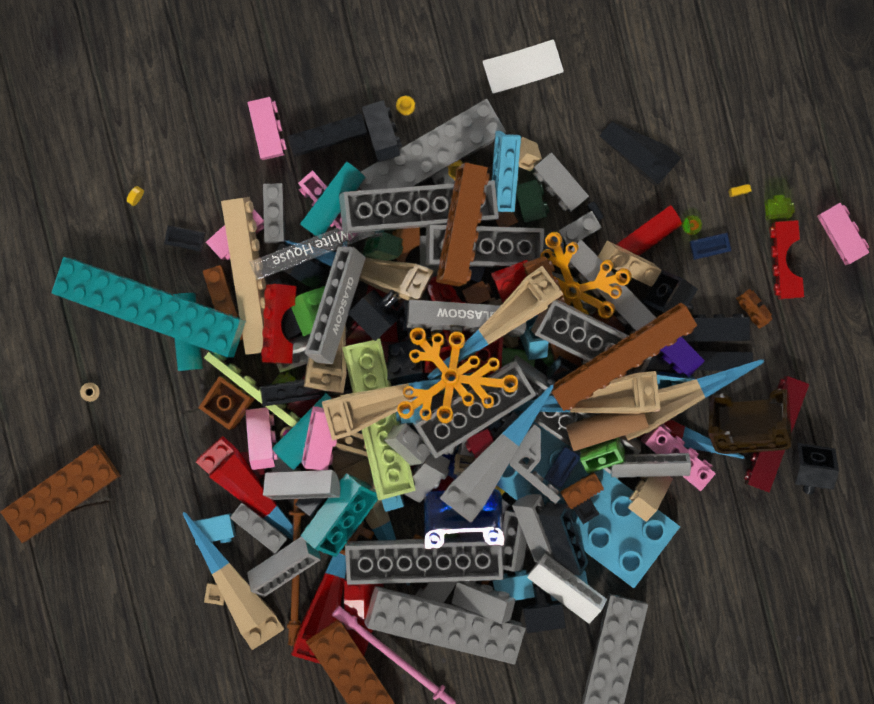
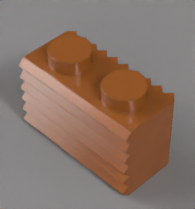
M592 472L562 490L560 494L569 508L573 509V507H577V505L587 501L590 497L597 495V492L603 491L604 487L596 474Z

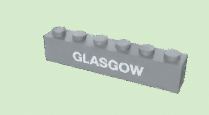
M338 247L304 353L316 363L333 364L366 258L354 247Z
M409 300L407 328H412L413 330L419 327L431 329L432 332L451 330V333L467 331L470 334H474L501 305ZM526 322L507 334L510 337L523 335L526 330Z

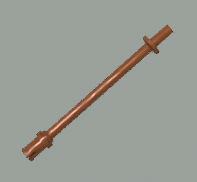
M294 499V510L289 511V515L293 516V542L301 537V516L306 515L304 511L295 505L298 499ZM300 574L292 579L291 620L287 623V628L289 629L288 645L294 646L298 630L302 624L298 620Z

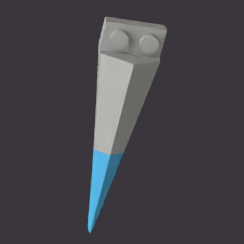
M550 385L486 450L451 482L440 497L442 501L468 521L472 522L485 506L552 391L553 385Z

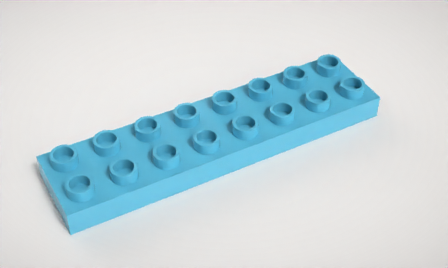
M442 373L433 379L441 378ZM462 384L463 387L467 390L469 384ZM454 389L453 394H458V392ZM445 390L440 391L437 394H445ZM513 411V412L516 413L518 416H520V415L522 414V413L519 412V411ZM500 419L489 425L490 430L494 427L498 429L502 424ZM533 421V424L541 429V460L531 473L536 471L544 478L563 447L566 446L571 450L573 448ZM458 444V446H457V449H456V451H455V454H458L459 444ZM525 457L523 458V461L527 464L529 462V458ZM579 459L561 489L546 479L542 482L546 486L550 483L559 491L557 495L560 499L557 503L566 504L560 492L589 474ZM509 464L497 483L498 487L516 500L527 495L539 494L545 505L547 502L554 503ZM601 469L594 473L604 487V490L590 497L599 515L582 524L574 509H570L584 551L631 587L635 588L680 526L659 510L647 522L628 508L631 502L629 498L634 491L615 477L611 478L610 473Z

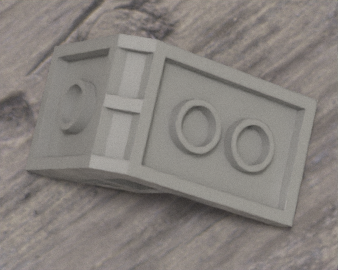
M532 423L531 429L526 433L509 465L556 504L560 499L557 495L559 491L550 483L546 486L542 482L544 478L536 471L531 473L541 460V429ZM525 457L529 458V462L527 464L523 461V458Z

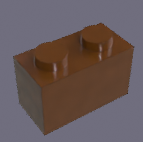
M483 281L461 291L466 303L482 304L490 300V295L493 293L489 284H484Z

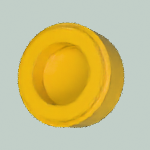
M410 96L400 97L396 102L397 111L404 116L412 114L415 110L414 100Z
M138 186L134 187L128 194L127 202L135 206L142 198L144 190Z

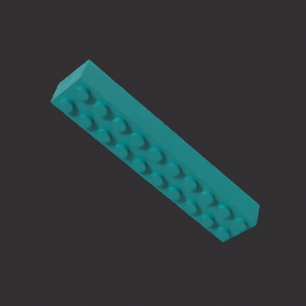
M63 257L51 292L54 295L226 357H234L246 320L68 257Z

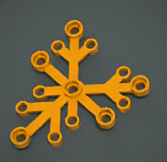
M558 232L549 233L545 243L549 248L554 249L556 256L553 255L550 249H545L540 257H543L544 253H548L550 255V258H547L548 261L551 260L553 265L561 269L565 282L559 278L557 279L562 289L565 303L570 306L571 302H573L575 309L589 315L588 311L582 306V300L597 308L601 317H611L615 312L614 304L609 301L602 302L585 293V291L598 288L608 293L612 298L617 299L622 294L621 287L609 284L617 283L621 286L628 284L632 277L631 272L628 269L621 268L615 275L606 277L607 273L612 270L613 263L610 260H605L601 263L600 271L594 281L579 284L573 281L568 267L573 254L579 249L576 242L568 243L564 254L561 247L562 236ZM552 236L557 237L558 242H554ZM569 246H574L575 251H571L569 249ZM604 264H608L610 269H605ZM621 273H625L627 278H622ZM570 288H575L576 293L571 292ZM614 289L618 290V295L613 293ZM605 306H609L611 310H605Z
M419 327L414 328L410 332L411 341L415 345H420L425 352H420L417 349L412 350L409 354L410 360L413 363H418L421 360L434 362L442 372V380L428 390L414 389L411 386L405 387L403 394L406 399L417 398L412 402H401L397 407V411L401 418L408 419L413 416L414 410L423 404L419 413L421 419L427 421L432 417V397L445 388L443 406L438 408L437 417L440 422L449 423L453 419L451 403L454 389L462 397L463 404L471 406L474 404V396L468 393L462 385L469 384L482 400V405L485 408H491L494 405V399L481 386L503 388L506 392H514L518 388V379L514 375H507L503 379L483 377L490 371H497L500 364L497 358H490L487 364L472 375H463L470 369H477L480 366V360L477 356H471L466 363L457 368L460 348L465 345V338L461 332H453L449 336L452 351L448 368L439 357L440 348L444 344L443 335L440 333L434 334L432 336L433 346L431 347L426 341L425 331ZM417 336H422L421 340H416L415 338ZM441 338V341L435 342V339ZM455 340H460L461 343H460V344H454V341H455ZM414 354L419 355L416 359L412 358ZM476 360L478 362L477 364L472 365L471 361ZM492 362L497 363L495 367L490 366ZM451 376L455 377L453 381H449L448 378ZM513 383L514 386L509 388L507 387V384ZM407 391H413L411 395H406ZM471 397L472 400L470 402H466L465 398ZM490 399L491 403L485 404V400ZM409 409L410 411L408 414H404L403 410ZM428 411L429 415L423 416V412ZM447 413L449 414V417L442 418V415Z

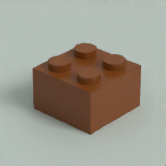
M226 375L219 376L198 408L231 430L236 429L255 398Z

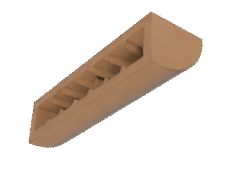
M602 413L565 425L573 451L649 428L644 413Z

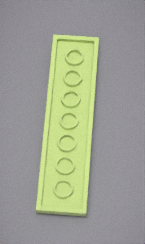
M380 339L342 347L353 393L391 387V383L387 379L388 370ZM396 412L362 429L378 500L416 491L410 464L384 441L393 426L400 424L399 421H396Z

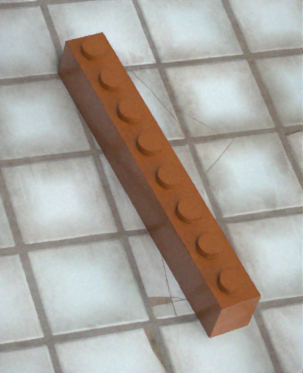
M679 303L552 384L553 389L551 393L563 411L571 410L582 399L585 400L593 396V392L599 388H606L610 385V381L623 377L632 367L636 368L643 364V360L659 354L660 349L673 345L682 335L686 336L694 331L693 328L697 324L687 307Z

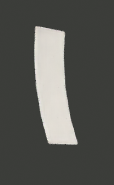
M554 40L483 60L492 93L528 84L564 71Z

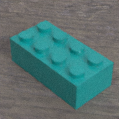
M347 473L339 481L340 497L328 498L301 535L314 549L337 557L378 501L376 490L372 486Z

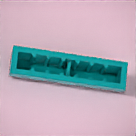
M346 162L300 225L321 239L341 212L339 195L343 192L357 191L366 177L354 166Z
M196 293L173 294L196 302ZM175 338L178 371L203 369L201 347Z
M326 393L314 407L323 408L322 402L332 398ZM312 408L272 448L293 470L302 461Z

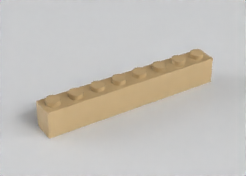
M250 197L224 200L221 203L240 319L246 320L242 332L245 354L261 353L263 348L262 331L264 328L263 311L265 309L264 289L266 282L262 278L261 270L263 263L259 258L260 244L258 239H256L255 233L257 225L255 220H253L252 214L254 206L252 201H250Z

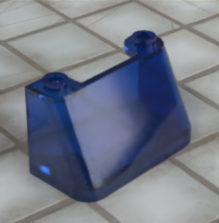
M493 490L485 506L472 522L468 521L440 499L444 491H432L426 494L424 498L425 548L440 547L444 542V533L483 532L484 540L488 544H504L502 496L499 490Z

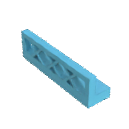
M496 131L492 180H495L498 212H515L521 136L506 135L502 131Z

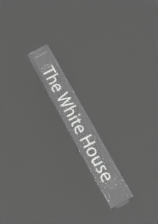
M341 226L250 261V265L256 280L334 251L338 247H344L385 230L343 234Z

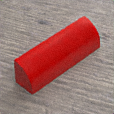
M670 205L616 245L640 256L679 228L682 222Z

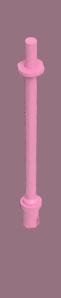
M341 606L335 609L332 616L343 623L347 630H355L434 693V700L440 698L447 704H456L457 701L444 692V685L436 686L358 624L356 616H351Z

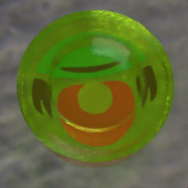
M694 215L686 217L682 222V229L688 235H695L702 228L701 220Z

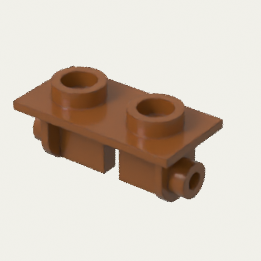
M749 288L744 294L736 298L740 307L747 312L751 321L759 329L773 319L771 317L772 314L764 304L760 307L757 306L761 300L754 290L751 291Z

